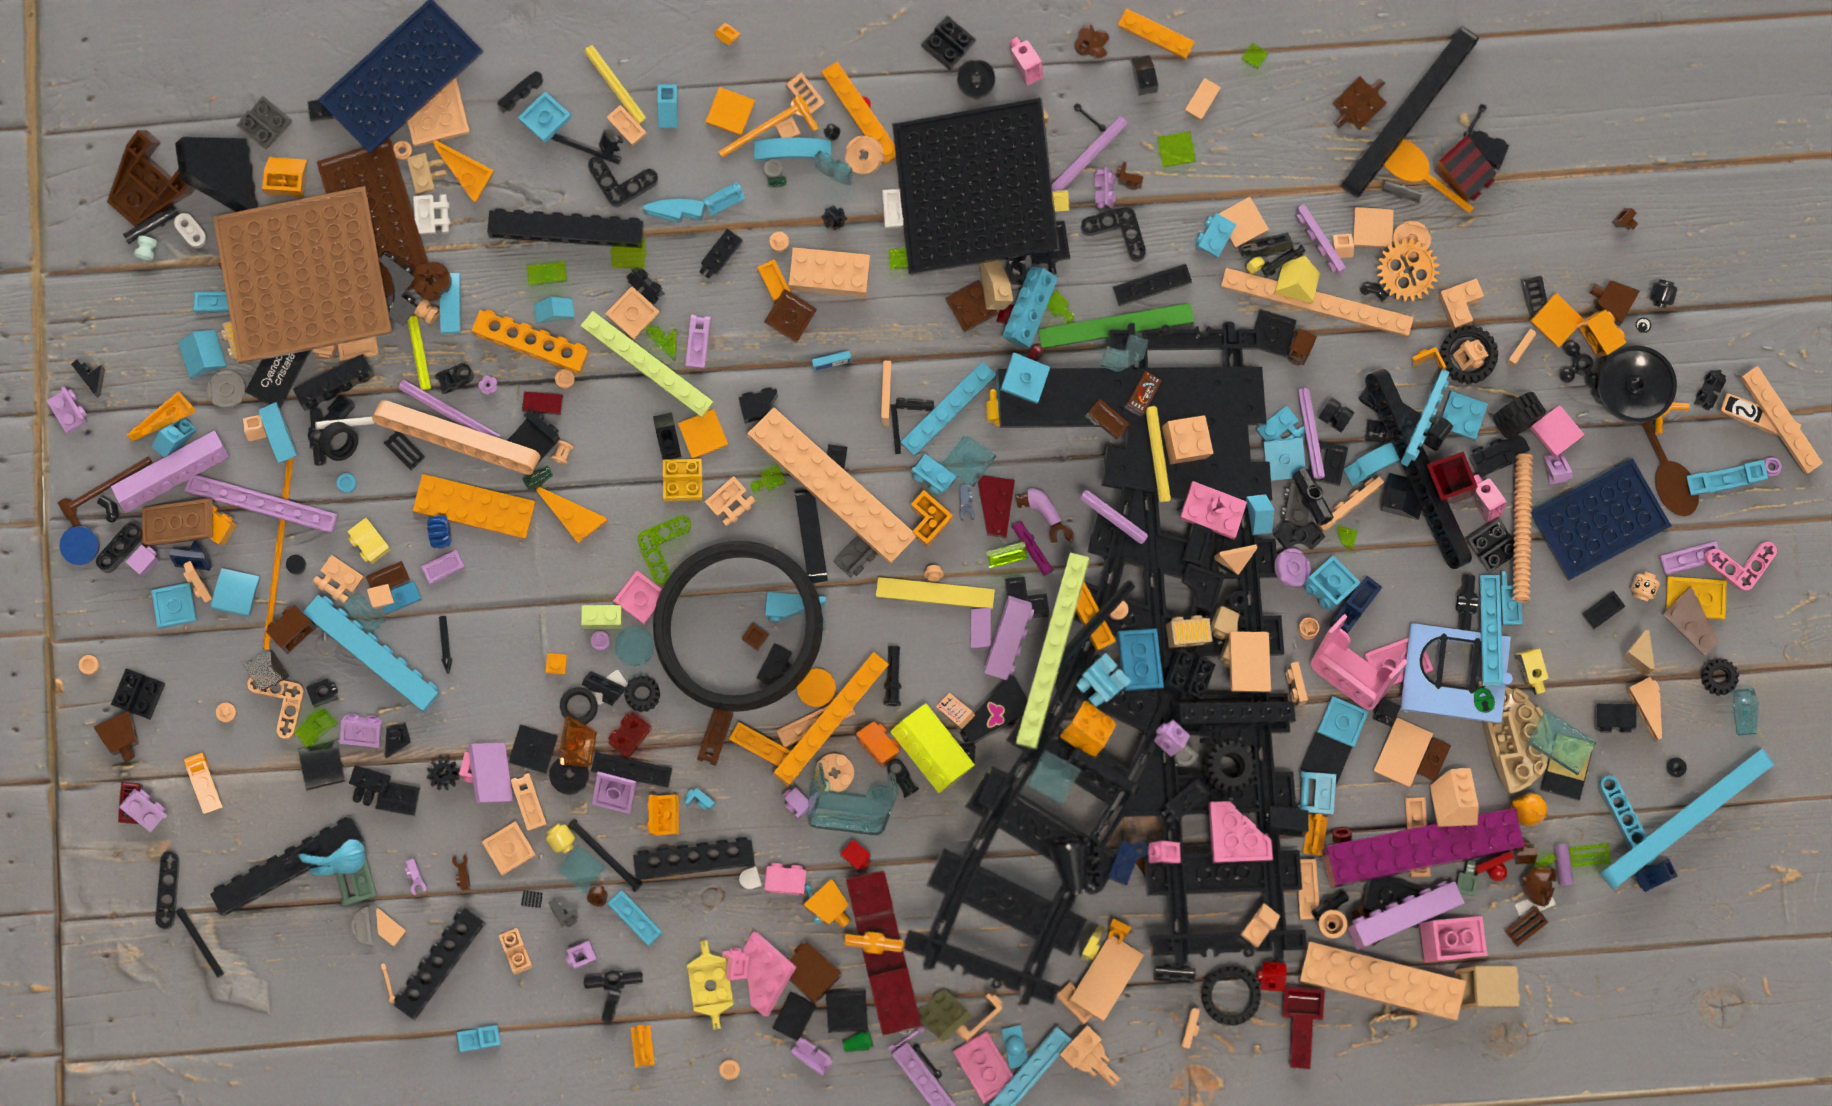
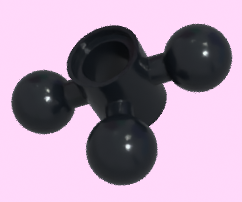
M1568 342L1564 348L1565 353L1570 357H1574L1576 361L1573 364V368L1566 367L1560 371L1559 377L1561 381L1570 383L1574 380L1575 374L1580 376L1586 375L1587 385L1593 389L1598 388L1599 374L1591 371L1594 364L1592 357L1587 354L1580 355V346L1577 342ZM1580 361L1586 362L1587 365H1588V368H1587V369L1581 368V367L1579 366V362H1580Z

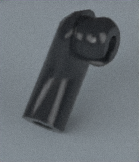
M100 496L97 504L106 508V520L110 523L115 522L116 518L119 517L117 504L104 496Z

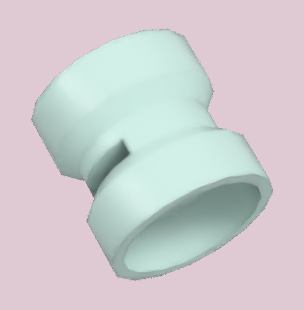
M139 236L137 240L139 248L135 249L134 256L144 260H153V249L157 245V240L146 236Z

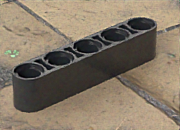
M807 489L795 491L807 576L812 583L828 581L816 498Z

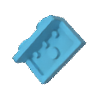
M1216 213L1212 217L1209 216L1204 223L1206 229L1197 236L1195 249H1201L1211 256L1218 258L1236 224Z

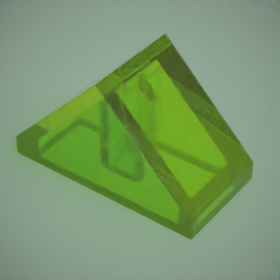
M326 709L311 714L298 728L295 735L309 748L335 727L338 722Z

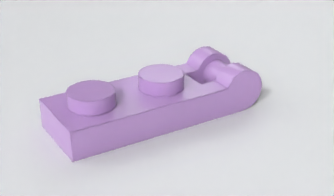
M691 314L686 368L705 369L711 316L697 317V315ZM696 325H703V329H696Z

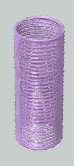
M1556 845L1554 850L1560 886L1572 885L1574 880L1569 845Z

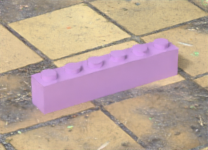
M214 430L114 484L111 488L119 504L127 513L193 476L204 472L215 464L222 462L229 455Z
M1447 881L1436 885L1437 889L1433 891L1430 888L1419 892L1420 896L1417 898L1411 895L1403 899V904L1398 905L1395 902L1386 906L1387 911L1381 912L1380 909L1369 914L1370 918L1366 920L1364 917H1360L1352 921L1354 925L1348 927V931L1357 950L1464 904L1465 902L1455 881L1449 884Z

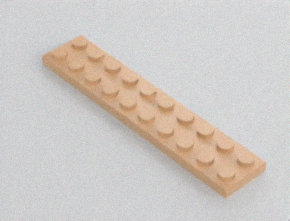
M773 408L747 433V437L890 565L917 538L909 527L777 409Z

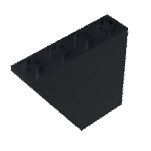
M182 137L175 142L181 181L235 212L258 208L257 200H255V183L252 180V164L249 159L250 148L247 145V138Z

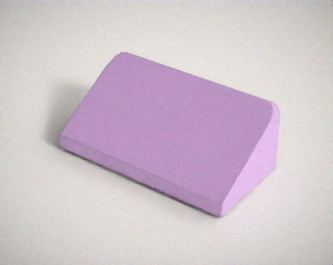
M991 608L971 609V649H990Z

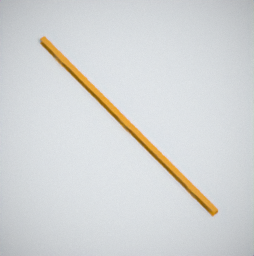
M294 458L287 460L282 499L288 501ZM279 519L265 631L268 630L267 626L274 619L286 521ZM265 632L263 649L270 650L271 637Z

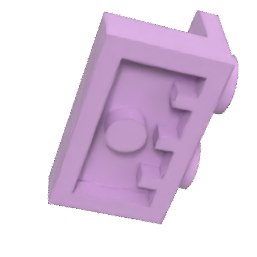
M64 386L61 388L62 391L48 399L47 403L64 431L69 434L87 423L85 419L87 414L81 405L77 406L75 402L77 397L72 389L68 391Z
M357 714L345 715L341 720L340 744L379 748L383 719H378L377 716L359 717Z
M134 789L119 807L151 833L162 818L167 817L164 813L166 809L158 802L153 804L149 801L151 796L142 789L140 792Z

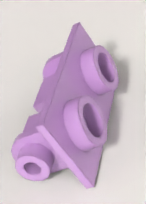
M1104 167V170L1099 169L1095 173V188H1102V190L1095 191V204L1099 209L1105 208V205L1113 209V203L1115 202V193L1113 191L1115 175L1107 167Z
M800 1038L790 1053L823 1076L832 1065L831 1057L821 1050H818L817 1053L814 1052L816 1047L806 1039Z

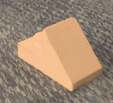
M1263 903L1243 930L1241 936L1253 946L1258 947L1268 932L1275 928L1279 915Z

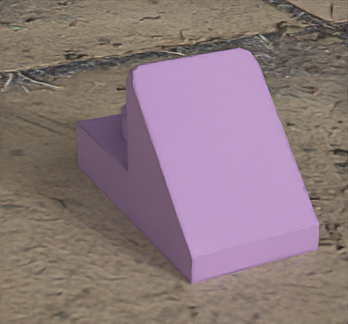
M1563 452L1556 458L1552 454L1543 455L1548 481L1551 485L1567 482L1568 479L1573 478L1572 470Z

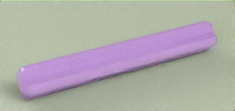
M1085 490L1080 497L1083 502L1140 544L1145 542L1148 535L1090 491Z

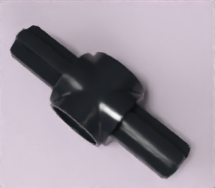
M320 409L310 410L311 427L308 428V440L310 448L313 449L315 466L326 464L325 454L319 447V441H313V437L316 434H321L324 430H316L315 422L322 420Z
M1470 574L1464 575L1463 590L1458 593L1456 611L1460 613L1459 630L1471 631L1472 615L1477 612L1478 596L1474 593L1475 576Z
M611 970L602 972L601 976L585 977L584 987L585 989L604 987V990H611V988L617 990L624 988V985L642 983L643 974L641 971L623 973V970ZM611 975L618 976L619 981L616 985H609L608 979Z

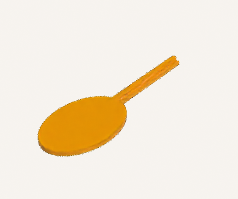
M1404 139L1384 164V167L1395 177L1407 182L1425 180L1469 214L1474 209V207L1429 174L1430 167L1427 157L1412 142Z

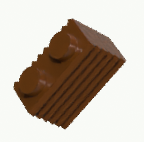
M1299 329L1287 354L1289 362L1297 366L1300 364L1304 365L1317 336Z

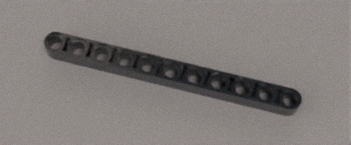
M1464 26L1459 29L1341 185L1342 189L1356 198L1362 195L1479 40L1478 35Z
M1380 369L1368 374L1365 378V383L1401 461L1415 428L1390 373L1386 369ZM1418 446L1417 449L1420 452L1416 460H1411L1408 466L1403 464L1402 466L1447 565L1451 569H1457L1469 564L1472 560V554L1449 503L1441 502L1427 468V464H1430V461L1423 446Z

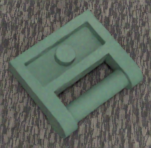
M367 858L360 870L350 874L355 893L353 897L349 895L344 874L334 873L336 874L342 896V907L377 897Z

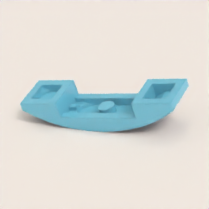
M774 138L754 141V161H768L780 158L831 160V140Z
M1764 460L1720 471L1687 476L1691 496L1729 490L1768 480Z

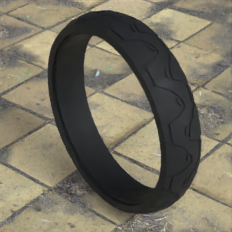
M751 541L718 543L708 546L688 557L672 572L659 594L653 618V636L657 655L663 669L672 682L684 694L696 702L713 709L732 712L759 709L779 701L792 692L811 670L820 650L823 633V615L820 600L813 583L804 570L783 552L768 545ZM731 558L758 559L782 570L798 589L806 615L803 645L790 669L770 686L743 695L715 693L695 683L678 662L671 639L673 610L686 584L706 567Z

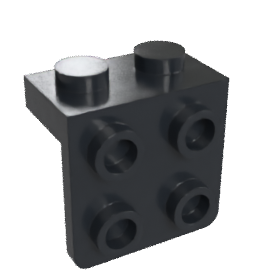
M529 409L524 415L526 420L507 441L537 451L540 454L539 464L557 444V441L560 440L557 434L559 430L551 423L547 425L543 422L544 417L537 411L533 413Z

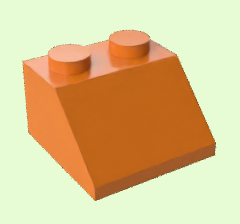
M872 722L857 732L856 738L883 769L900 754L898 748L901 746L894 738L889 739L886 735L888 731L881 723L877 725L875 722Z

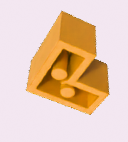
M924 490L911 504V509L923 519L912 533L917 536L916 539L923 546L928 548L953 521V515Z

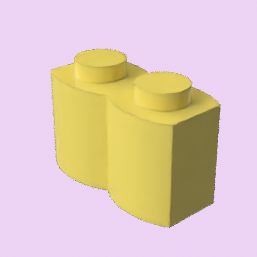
M364 518L347 531L350 534L348 540L354 547L359 546L362 550L359 554L365 562L370 561L374 564L391 551L367 518Z

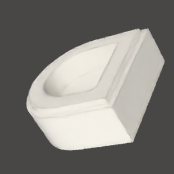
M756 867L746 869L741 873L739 880L745 889L751 890L762 886Z

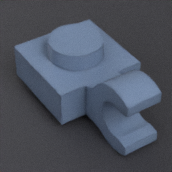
M960 485V519L963 521L964 514L970 513L971 520H974L975 513L969 507V502H972V490L968 491V485Z

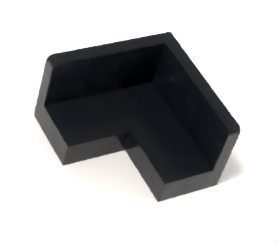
M1025 577L1005 579L1007 599L1008 596L1031 602L1032 609H1034L1032 619L1049 616L1047 593L1027 596Z

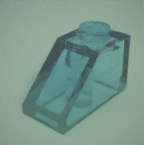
M1754 688L1734 690L1733 710L1737 736L1757 734L1759 701Z

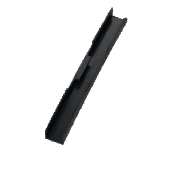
M890 404L895 454H901L896 404Z

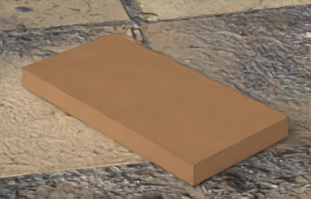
M211 499L142 508V545L144 547L213 538Z

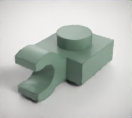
M1468 860L1465 866V873L1458 874L1457 887L1460 894L1476 896L1479 876H1474L1476 861Z

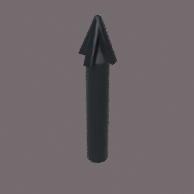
M440 616L439 626L443 656L441 661L446 673L449 674L453 659L450 657L447 617Z

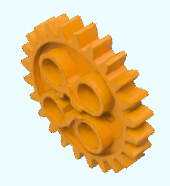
M1402 239L1401 245L1395 241L1394 248L1388 245L1389 252L1382 251L1381 253L1385 257L1378 258L1382 265L1376 266L1377 269L1381 270V273L1376 274V276L1382 277V280L1378 283H1385L1383 290L1390 289L1389 296L1395 293V299L1398 300L1402 296L1403 301H1406L1408 296L1411 301H1414L1415 295L1421 299L1422 292L1428 295L1427 288L1434 289L1431 282L1438 281L1434 278V275L1440 273L1434 270L1439 264L1433 263L1437 259V256H1430L1433 250L1426 251L1427 244L1420 247L1419 240L1413 244V239H1409L1408 244H1406L1405 239ZM1410 252L1417 254L1418 258L1415 263H1411L1408 260ZM1400 254L1404 256L1407 267H1412L1410 274L1416 283L1415 286L1412 285L1409 274H1404L1403 272L1406 267L1400 258ZM1392 260H1397L1400 263V268L1397 271L1392 270L1390 267ZM1419 269L1425 272V278L1422 281L1416 278V272ZM1401 277L1405 278L1408 282L1407 287L1404 289L1398 285V280Z

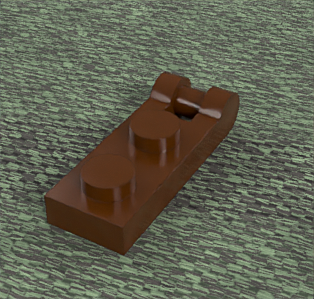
M714 709L697 760L702 762L705 760L710 762L711 765H717L734 713ZM708 747L715 749L713 755L706 753Z

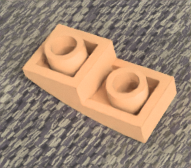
M518 928L500 934L499 938L514 975L533 968Z

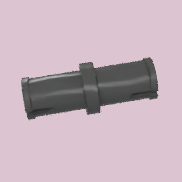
M1388 180L1385 181L1382 192L1398 196L1399 199L1405 198L1417 203L1420 202L1423 191L1406 187V184L1400 185Z

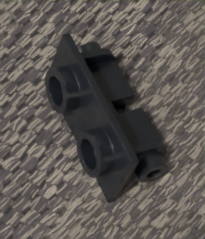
M642 268L631 269L632 272L626 277L628 283L637 291L641 287L645 288L640 294L650 303L655 304L659 300L658 297L665 295L661 285L655 281L653 282L648 277V273Z
M1710 370L1707 373L1702 388L1696 394L1694 405H1703L1702 408L1708 411L1714 407L1718 395L1713 393V391L1715 390L1720 393L1726 383V376L1721 373L1722 370Z

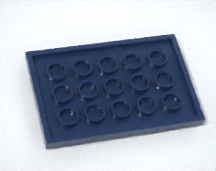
M1633 458L1530 513L1568 581L1672 526Z

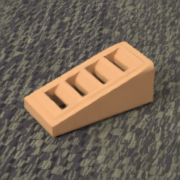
M802 72L785 84L795 97L799 95L798 92L805 86L808 88L801 94L802 98L810 92L813 95L805 103L808 104L815 98L818 100L811 107L808 106L810 114L825 103ZM801 80L803 83L795 89L793 86Z

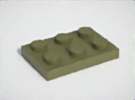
M945 989L936 993L918 1011L921 1023L942 1043L972 1017L970 1012Z

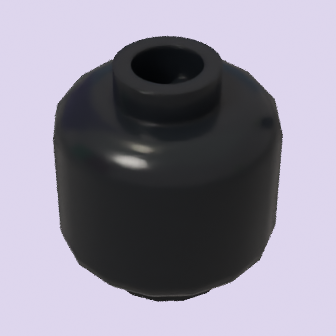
M1659 279V282L1653 283L1650 300L1655 302L1654 306L1666 308V305L1674 304L1678 289L1674 286V282Z

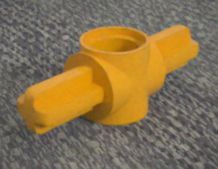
M866 932L864 936L846 934L844 939L845 946L863 948V951L866 953L882 954L883 950L902 952L903 950L902 940L884 938V934Z

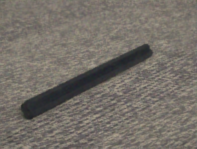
M1130 580L1124 583L1065 647L1060 668L1135 589V585Z

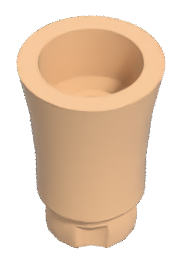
M1337 910L1325 912L1319 920V930L1327 938L1340 937L1347 929L1345 916ZM1329 922L1334 924V929L1328 927Z

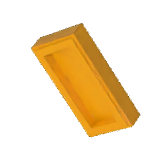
M774 259L757 267L773 302L778 300L784 289L791 293Z

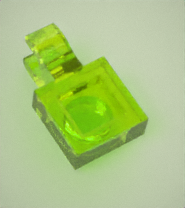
M1058 290L1053 292L1046 309L1055 318L1060 314L1068 324L1074 320L1073 313L1067 309L1070 303Z
M776 465L761 472V479L752 482L750 487L753 493L762 490L764 487L769 492L786 484V480L780 468Z

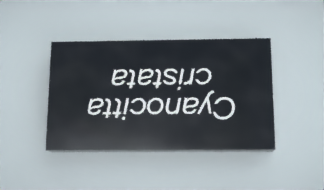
M311 350L261 360L245 393L269 405L277 402L281 409Z

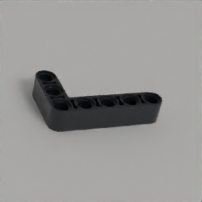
M1366 386L1358 399L1379 414ZM1403 403L1414 428H1416L1421 414ZM1438 417L1435 423L1432 422L1428 432L1423 433L1426 436L1423 444L1434 451H1438L1451 432L1453 425L1445 418Z

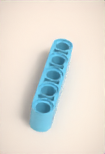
M1613 776L1604 777L1598 784V790L1629 850L1637 845L1631 839L1632 834L1639 835L1640 842L1647 838V835L1618 780ZM1605 781L1612 783V790L1605 789ZM1614 799H1619L1622 802L1621 808H1616L1613 805ZM1624 816L1631 819L1630 826L1623 824L1622 818ZM1656 857L1653 858L1650 862H1648V863H1647L1646 865H1644L1643 867L1648 866V865H1650L1651 863H1653L1654 860L1656 859Z

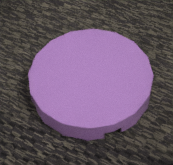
M1295 548L1286 549L1279 553L1275 560V572L1279 581L1290 588L1302 586L1310 577V562L1308 558H1305L1301 550Z

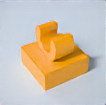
M1113 918L1108 929L1110 931L1108 939L1110 940L1112 935L1116 934L1119 936L1117 944H1121L1123 939L1127 938L1131 926Z

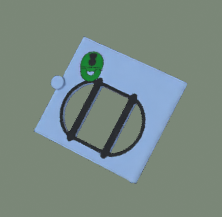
M1410 624L1407 664L1405 666L1400 710H1404L1406 713L1413 711L1501 724L1505 686L1509 685L1513 680L1512 675L1507 673L1511 637L1502 636L1503 686H1481L1476 688L1479 650L1481 646L1480 632ZM1439 640L1436 681L1433 682L1425 673L1422 661L1425 650L1432 643ZM1447 641L1474 645L1469 687L1442 684Z

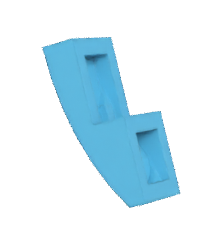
M498 1025L456 1032L459 1053L501 1045Z

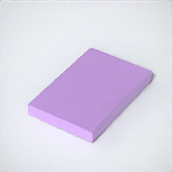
M505 743L468 745L476 804L513 801Z

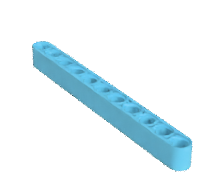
M1760 749L1601 872L1600 875L1612 890L1771 768L1774 765L1773 761L1763 749Z

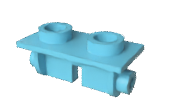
M736 182L704 198L703 201L709 213L713 216L746 198L742 193L740 185Z

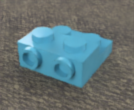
M1333 555L1304 582L1308 594L1315 595L1320 600L1319 604L1322 608L1332 611L1361 582Z

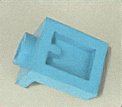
M698 788L694 791L691 789L684 797L686 799L684 804L687 807L695 799L698 800L696 804L704 810L706 808L712 810L716 806L715 802Z

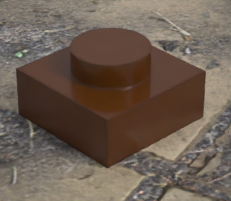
M752 623L742 637V641L758 651L769 634Z

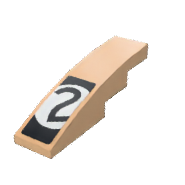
M1729 393L1726 394L1720 412L1749 427H1756L1770 435L1779 436L1758 404Z

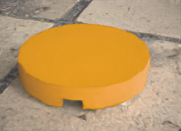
M811 669L805 679L797 686L798 696L809 707H824L835 696V680L830 673L823 669Z

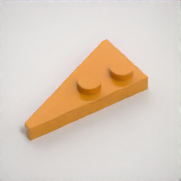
M434 140V148L471 200L476 204L494 174V170Z
M178 391L126 435L133 442L195 413L196 410Z
M541 487L536 489L578 544L608 521L606 517Z

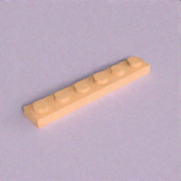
M1756 366L1741 376V380L1804 474L1806 475L1820 466L1823 462L1760 368Z

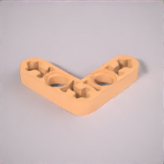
M260 675L251 676L247 686L252 693L283 699L277 724V734L284 740L292 739L296 733L305 691L303 687L294 682ZM259 680L261 684L266 685V681H269L266 686L267 692H264V687L259 686L255 689L252 683ZM275 683L281 685V691L277 694L271 692V686ZM285 685H288V690H294L295 687H297V690L300 692V694H296L295 697H293L291 693L286 692V696H283L285 693ZM289 706H293L296 709V713L292 717H288L285 714V710ZM284 718L289 721H294L293 724L289 722L288 728L291 730V732H288L286 736H284V733L281 731V729L285 728L287 724L286 721H283Z

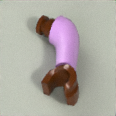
M1029 488L1027 493H1023V496L1016 494L1018 508H1022V505H1025V507L1039 511L1049 526L1053 527L1050 532L1051 543L1057 542V533L1061 529L1066 533V540L1073 543V530L1069 526L1061 524L1062 520L1047 494L1036 488Z

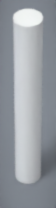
M372 416L315 422L316 430L324 429L335 422H343L348 426L374 424Z

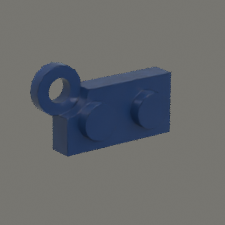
M1121 841L1107 878L1126 886L1137 858L1145 856L1148 852L1146 843L1137 841L1132 845L1126 841ZM1137 846H1142V853L1137 852Z

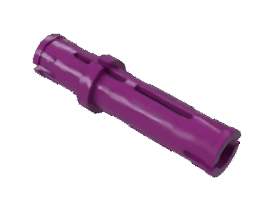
M1020 521L1012 526V529L1021 541L1020 543H1023V546L1043 574V577L1051 573L1054 569L1034 541L1035 537L1030 535L1023 522Z

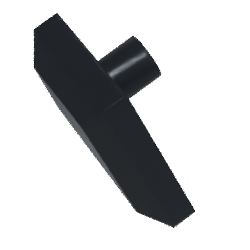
M406 723L386 729V759L411 743Z

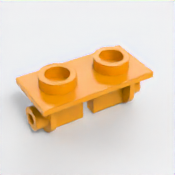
M1308 814L1309 831L1305 834L1303 853L1323 856L1321 849L1324 848L1328 817H1324L1321 814Z
M638 1025L630 1027L635 1067L655 1065L651 1026Z

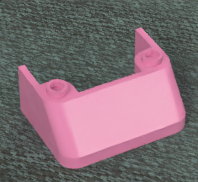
M1344 614L1327 632L1311 660V667L1317 674L1362 708L1373 710L1398 679L1407 661L1404 659L1396 669L1389 665H1384L1378 671L1348 648L1350 637L1341 629L1347 618Z

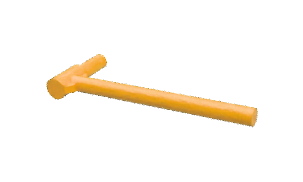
M799 94L791 99V107L718 152L723 158L794 113L804 117L812 132L819 127L810 114L807 104Z

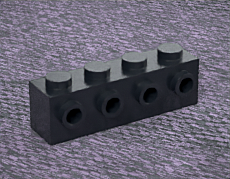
M361 354L293 388V391L304 411L317 407L323 401L333 399L341 392L351 390L353 386L359 383L362 384L369 381L374 374L364 355Z

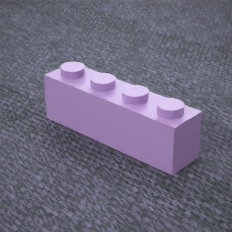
M1008 596L984 666L985 674L1007 680L1009 675L1012 676L1015 669V664H1013L1014 658L1019 657L1022 647L1019 646L1021 638L1025 639L1028 628L1025 627L1027 620L1031 621L1034 613L1031 602Z

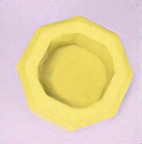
M1260 256L1255 257L1248 262L1246 270L1253 275L1264 266L1265 261Z

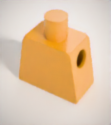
M832 879L803 904L807 911L827 926L835 920L843 928L851 921L843 912L849 904Z

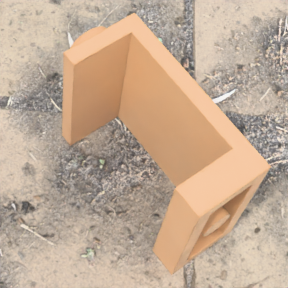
M990 994L986 995V1000L995 1009L971 1032L964 1025L956 1030V1033L965 1043L969 1042L1002 1012V1002L995 994L993 996Z

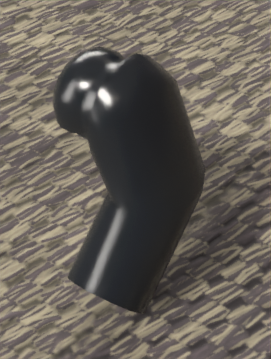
M1365 282L1360 287V292L1363 295L1375 293L1381 302L1389 297L1378 283Z

